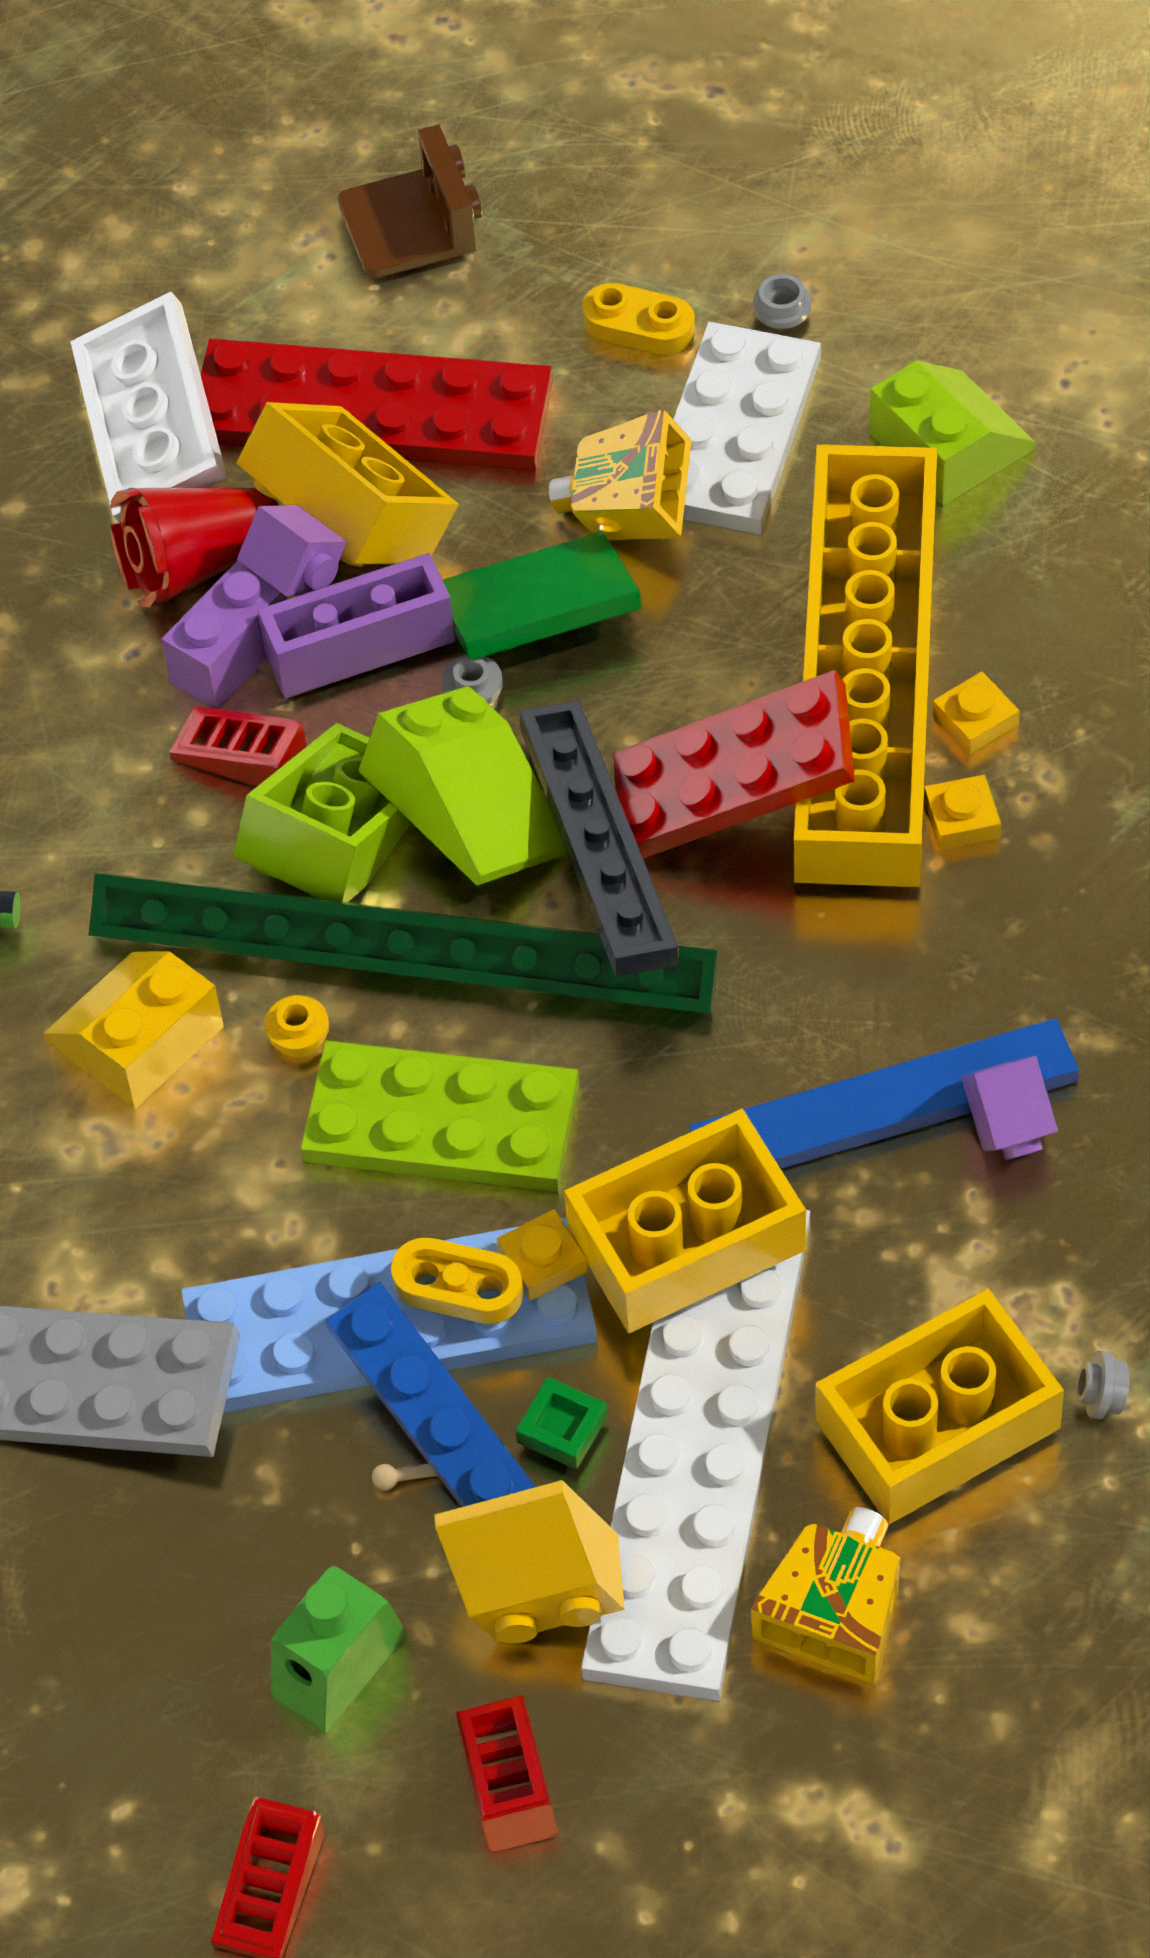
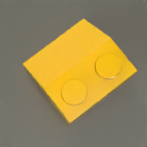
M170 951L131 952L43 1033V1036L47 1043L135 1110L224 1026L216 986Z
M563 1480L434 1515L436 1531L468 1616L498 1643L527 1642L535 1638L537 1632L564 1625L571 1627L588 1626L599 1621L602 1615L625 1610L618 1534Z

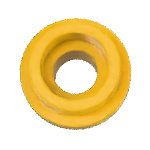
M303 995L285 997L277 1001L266 1014L265 1031L267 1038L276 1049L291 1057L310 1055L321 1046L328 1034V1014L323 1005L314 998ZM294 1020H306L303 1024L298 1026H291L287 1024Z

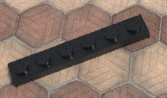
M580 701L520 710V730L615 977L677 966L678 944Z

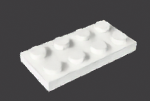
M172 292L70 341L110 505L111 499L117 491L128 488H207L227 478L183 307ZM120 507L112 508L113 517L120 523Z
M708 321L673 419L692 440L683 520L761 535L821 360V343Z

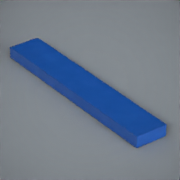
M1057 1018L743 1110L780 1169L970 1114L971 1109L961 1078L963 1075L1020 1058L1036 1056L1046 1091L1078 1082L1079 1067ZM729 1114L689 1125V1133Z

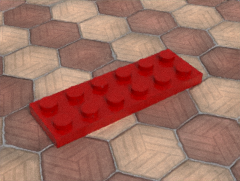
M209 338L200 374L219 445L244 447L267 402L342 406L405 460L536 471L553 383L552 366L212 338Z

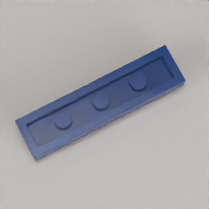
M378 1282L325 1319L329 1332L461 1507L536 1487L381 1282Z

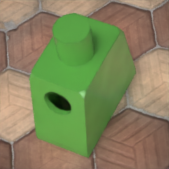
M332 1566L328 1568L320 1579L309 1588L305 1597L277 1629L271 1640V1697L327 1734L407 1636L405 1628L390 1603L339 1567ZM308 1673L310 1674L312 1681L304 1679Z

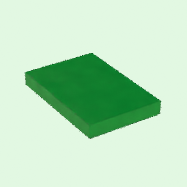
M603 531L442 579L451 598L454 632L469 660L505 651L642 608L638 587Z

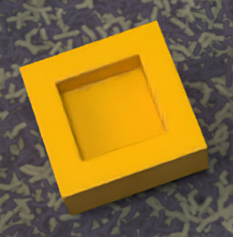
M983 671L933 700V716L969 755L1019 725L1020 710Z
M985 774L925 786L924 802L940 850L1000 838L1001 822Z
M555 1209L496 1238L499 1254L509 1257L520 1269L523 1292L529 1301L588 1272L586 1256Z

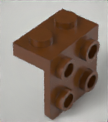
M440 124L418 130L422 169L345 189L338 195L339 209L363 270L368 277L379 278L477 251L474 219L482 218L479 196L474 184L464 185L462 178H465V167L460 149L457 144L448 146Z

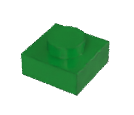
M547 1377L515 1430L517 1443L577 1470L608 1417L607 1403Z

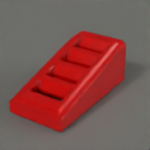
M195 706L169 754L171 760L257 787L307 747L303 723L281 717ZM202 728L212 730L204 745L194 744ZM223 735L231 736L225 748H217ZM244 741L251 743L247 751H239ZM266 747L271 750L269 754H261L262 749Z
M520 1695L455 1712L489 1850L499 1852L554 1837L558 1830L524 1696ZM514 1728L518 1730V1734L477 1744L476 1738ZM524 1754L522 1758L483 1767V1764ZM526 1781L531 1782V1784L519 1786L516 1788L490 1794L489 1792L490 1790L499 1789Z
M261 1797L253 1798L212 1935L211 1943L213 1947L254 1958H283L325 1836L322 1819L318 1813ZM267 1834L287 1839L290 1841H294L297 1843L296 1845L278 1841L275 1839L267 1838ZM259 1857L290 1865L288 1874L256 1866ZM249 1886L282 1894L280 1903L246 1895ZM242 1913L274 1922L272 1932L236 1924L239 1914Z

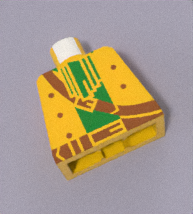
M664 409L586 436L578 444L574 475L551 480L549 484L551 505L559 514L573 512L577 519L592 534L603 531L608 540L670 539L681 537L692 440Z
M854 1507L850 1510L841 1533L818 1524L807 1525L751 1608L752 1639L875 1685L880 1673L899 1586L900 1557L894 1552L880 1547L889 1527L887 1520L873 1510Z

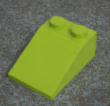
M470 686L378 713L358 771L476 885L567 854L549 803L509 723Z
M336 722L246 795L233 857L255 867L259 873L267 877L278 878L309 893L312 898L349 902L372 881L412 822L358 771L369 737Z

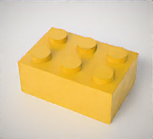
M267 402L236 462L237 465L254 478L253 485L262 494L280 500L284 505L300 506L346 540L347 543L340 560L356 567H362L364 564H385L391 566L430 553L432 556L459 503L342 406Z
M743 1108L564 1190L567 1229L586 1256L590 1270L628 1334L807 1250L806 1209Z
M987 1288L816 1382V1423L880 1514L890 1525L1061 1429L1064 1389L990 1289Z

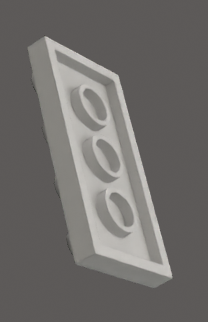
M0 1306V1440L213 1457L240 1333L235 1324L229 1322Z

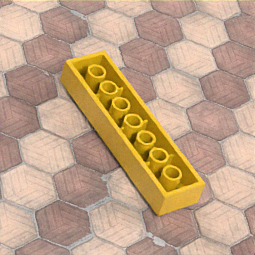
M817 444L803 681L835 670L845 682L855 782L796 803L794 883L920 887L937 448Z

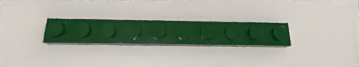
M97 872L94 875L88 936L708 1014L712 1013L714 1008L720 948L677 943V966L615 977L599 933L108 872Z

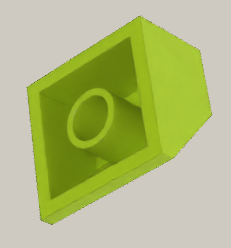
M916 360L870 388L869 434L881 446L937 448L936 500L942 506L1035 450L1036 442L961 370Z

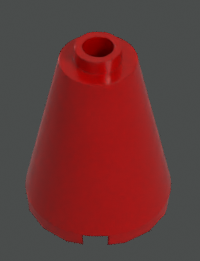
M128 488L117 491L111 499L110 509L120 507V523L111 524L110 532L115 558L128 590L140 588L145 597L137 602L142 607H154L228 570L238 561V554L258 507L279 506L277 500L262 494L256 488Z

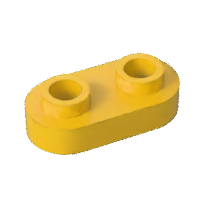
M605 283L592 288L583 299L584 327L592 337L598 340L660 355L679 353L688 348L694 340L695 314L692 307L681 298L619 283Z
M417 1238L402 1245L395 1253L391 1262L394 1290L404 1303L414 1308L483 1324H495L513 1316L523 1301V1283L520 1269L513 1260L503 1254L434 1238ZM423 1275H432L437 1278L428 1285L415 1282ZM491 1289L501 1293L493 1299H483L479 1296L482 1292Z

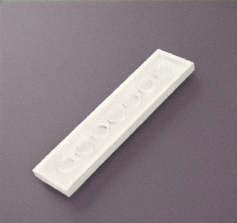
M806 1210L807 1243V1237L810 1227V1210ZM805 1251L653 1322L611 1522V1528L618 1534L625 1610L602 1615L599 1621L590 1625L581 1667L582 1680L720 1702Z

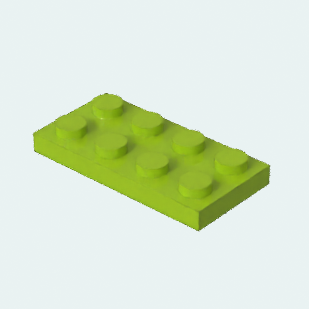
M325 1040L301 1146L303 1163L559 1193L579 1088L578 1069Z

